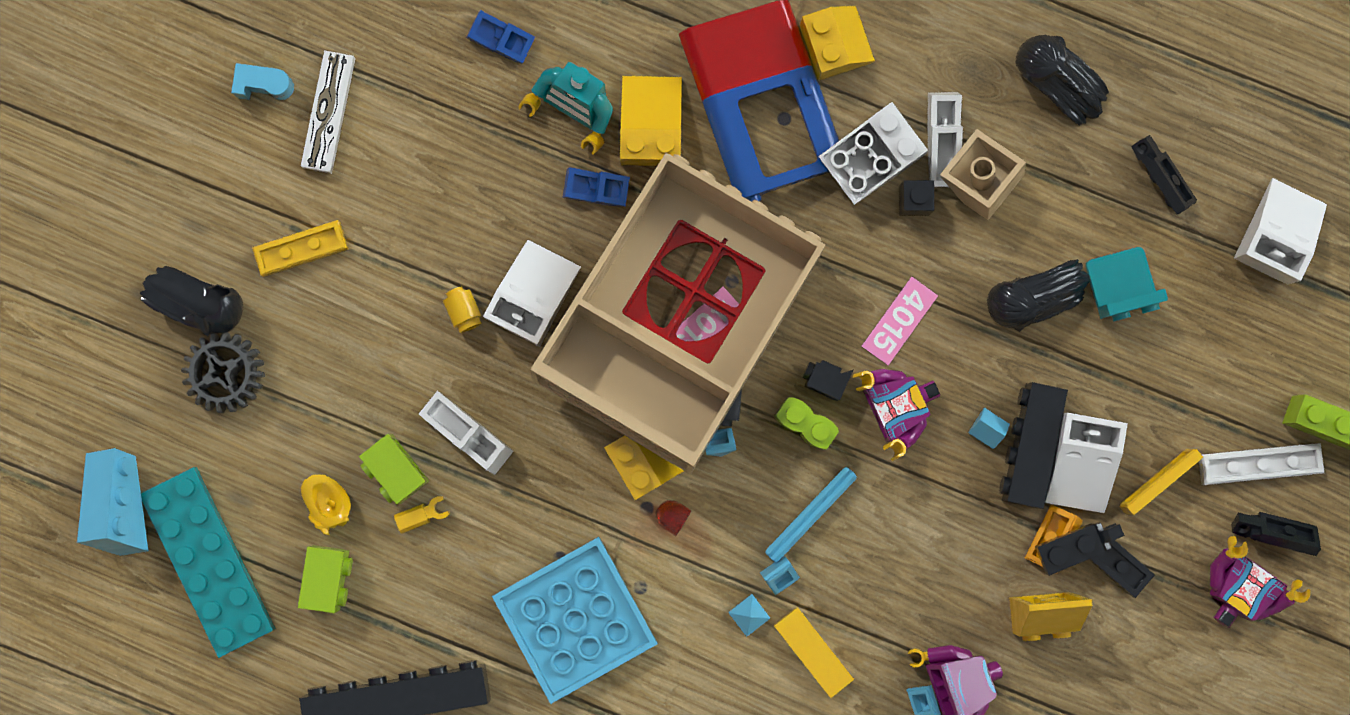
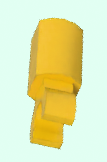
M444 496L433 498L428 506L422 503L394 514V519L400 533L403 534L431 522L430 518L444 519L448 517L450 511L438 513L435 508L438 502L445 500Z

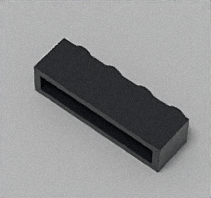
M1035 382L1026 383L1025 388L1022 387L1020 389L1018 405H1021L1019 417L1014 418L1011 431L1015 435L1013 447L1009 446L1005 463L1009 464L1007 476L1002 477L999 487V493L1003 494L1002 501L1044 509L1068 393L1067 389Z

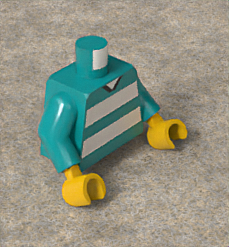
M568 62L564 69L561 67L546 69L531 89L533 93L527 94L520 102L519 110L524 104L530 105L532 112L529 114V117H531L541 105L540 98H543V101L593 130L592 133L582 140L581 148L585 149L589 143H592L594 147L592 155L595 154L604 145V139L601 134L605 133L613 113V107L606 96L605 84L591 75L586 68L578 67L572 62Z

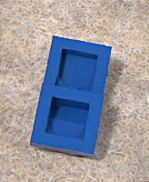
M480 10L466 38L508 59L523 64L535 36L510 23L506 24Z
M569 167L566 171L562 198L625 207L630 177Z

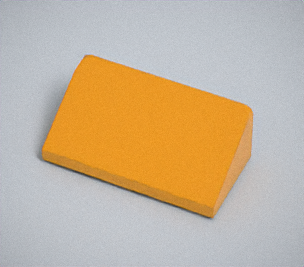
M1051 504L1025 559L1043 567L1035 546L1080 528L1083 520Z

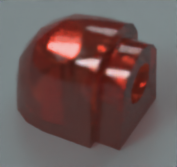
M666 500L658 506L656 519L663 529L677 536L692 510L675 500Z

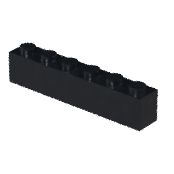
M477 660L461 662L459 663V668L447 670V665L429 668V673L417 675V671L412 670L399 673L398 679L387 680L386 675L369 678L368 684L357 685L356 681L339 683L338 689L326 690V686L307 689L308 694L299 698L301 714L427 715L485 705L491 701L486 665H477Z

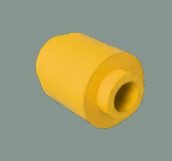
M461 286L446 293L447 298L443 300V304L454 328H458L459 333L470 331L482 324L480 320L482 315L470 289L464 290Z

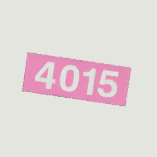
M911 277L862 347L889 365L938 295Z
M721 287L713 295L731 307L739 305L724 287ZM703 304L680 325L676 335L684 341L706 339L727 326L728 318Z

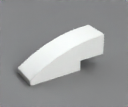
M958 92L928 93L929 180H934V187H949L942 180L940 174L962 148V95Z
M439 391L433 395L419 413L423 419L460 450L467 453L483 468L494 475L513 453L511 448Z

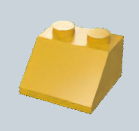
M856 6L829 7L802 16L799 26L818 81L875 62Z
M625 435L604 447L634 500L684 472V470Z

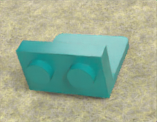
M1135 247L1086 262L1085 267L1087 274H1089V281L1100 319L1112 316L1113 322L1131 317L1130 311L1140 308L1142 314L1160 309L1159 303L1168 300L1165 289L1156 291L1145 251L1141 247Z

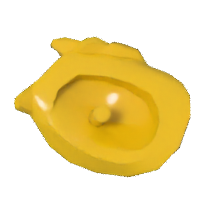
M311 475L303 481L301 486L302 498L310 513L308 518L315 528L320 529L325 535H330L329 528H335L337 525L343 527L349 521L348 515L351 508L350 498L344 488L337 481L326 475Z

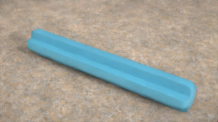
M847 467L843 468L766 549L765 553L774 562H778L856 480L857 476Z

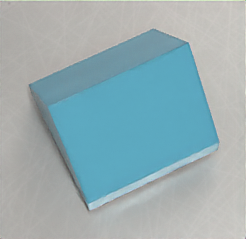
M983 408L968 433L994 449L1006 436L1010 424L986 408Z
M785 556L760 572L775 595L800 578Z

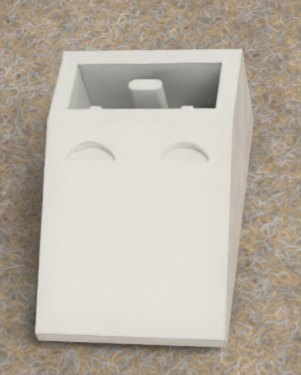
M891 102L818 157L855 205L926 155L928 149L893 102Z
M1272 178L1234 259L1287 285L1301 281L1314 255L1327 204Z
M527 240L496 290L483 317L540 347L581 266Z
M1063 413L1045 503L1105 513L1122 458L1128 423L1073 413Z

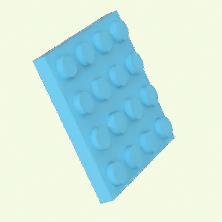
M600 537L595 538L492 596L550 704L658 644Z

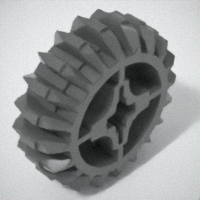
M229 332L222 333L219 338L218 334L211 333L210 342L206 338L201 337L199 339L201 348L194 345L190 347L191 352L195 355L193 357H184V361L189 362L190 367L181 369L182 373L189 374V378L184 379L182 383L183 385L193 386L187 391V395H197L195 399L196 405L205 403V410L212 411L216 406L217 413H224L227 406L230 412H236L237 403L243 408L248 406L245 397L252 400L257 398L252 389H262L263 387L261 383L256 382L257 377H265V372L257 371V367L263 366L264 361L254 360L260 351L258 349H251L249 351L252 345L250 340H245L241 343L242 336L239 334H235L231 338ZM223 348H231L240 357L225 361L222 356H218L216 351ZM207 360L209 371L202 377V368ZM245 365V378L240 386L237 375ZM221 367L228 368L225 372L226 378L219 377L222 373ZM221 384L230 391L231 395L219 398L211 394L207 388Z

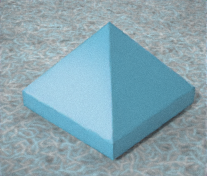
M732 428L716 431L706 448V455L722 457L736 450Z
M753 594L728 612L746 637L770 619Z
M932 685L906 689L914 715H941Z

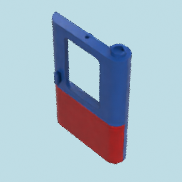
M789 0L774 1L698 24L678 34L730 183L742 193V197L751 202L753 200L760 202L762 201L761 196L767 192L829 173V170L818 156L836 144L839 139ZM783 86H790L794 92L817 160L809 165L771 177H765L757 160L738 106V101Z

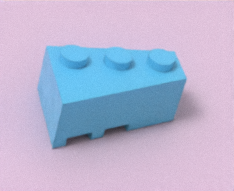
M116 448L86 453L77 543L119 556L149 551L136 456Z

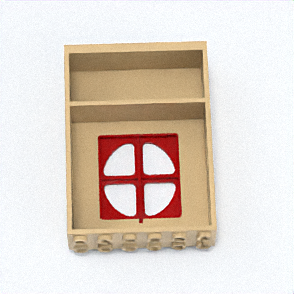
M665 153L530 370L532 379L537 384L691 474L818 262L825 244L821 242V238L810 231L803 232L794 227V222L782 215L777 217L768 212L769 209L763 203L756 200L751 202L742 197V193L737 188L731 185H726L725 187L716 182V178L711 173L705 170L697 171L692 168L685 158L677 154L672 156ZM692 243L710 245L713 252L693 282L681 278L664 268L661 264L662 259L667 254L681 246ZM724 256H728L735 261L741 274L742 298L737 307L729 306L707 293L704 289L711 274ZM653 276L663 279L685 294L684 300L665 328H661L654 323L647 306V287L649 280ZM695 302H702L728 318L727 326L706 339L684 341L676 335L677 330Z

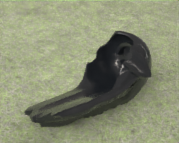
M1038 35L1029 38L1021 45L1015 60L1018 70L1025 79L1050 98L1071 121L1080 126L1082 123L1086 124V118L1096 119L1102 114L1101 102L1107 101L1106 95L1109 93L1107 85L1079 56L1066 47V43L1061 36Z
M1076 259L1025 278L1018 277L1009 282L1003 281L989 291L987 297L989 314L999 325L1014 328L1020 332L1030 324L1050 319L1059 313L1076 307L1084 298V289L1090 282L1089 274L1081 271L1083 264L1078 263L1079 260Z
M169 266L156 268L157 274L147 276L142 283L145 290L140 292V295H142L141 301L149 308L184 325L197 328L207 337L210 333L230 332L241 319L243 301L239 293L233 288L206 283Z

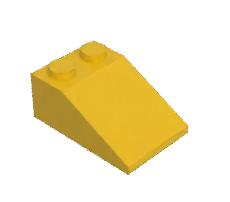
M622 76L621 165L658 166L665 153L672 156L674 154L681 156L682 77Z
M1071 592L1009 597L1013 634L1019 637L1022 636V641L1041 640V635L1052 634L1053 638L1071 637V632L1081 631L1093 606L1092 599Z

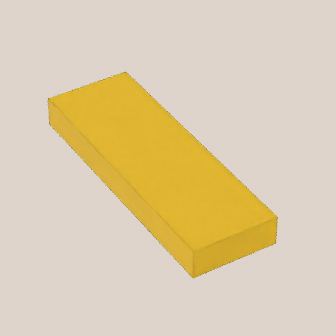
M339 220L252 247L262 277L349 250Z
M1185 449L1121 502L1119 507L1126 515H1135L1199 462L1203 456L1197 449Z
M795 607L774 624L777 631L830 698L854 680L798 607Z

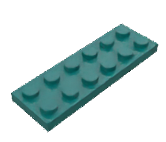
M193 467L141 493L142 502L217 657L220 658L275 630L276 628L197 467Z

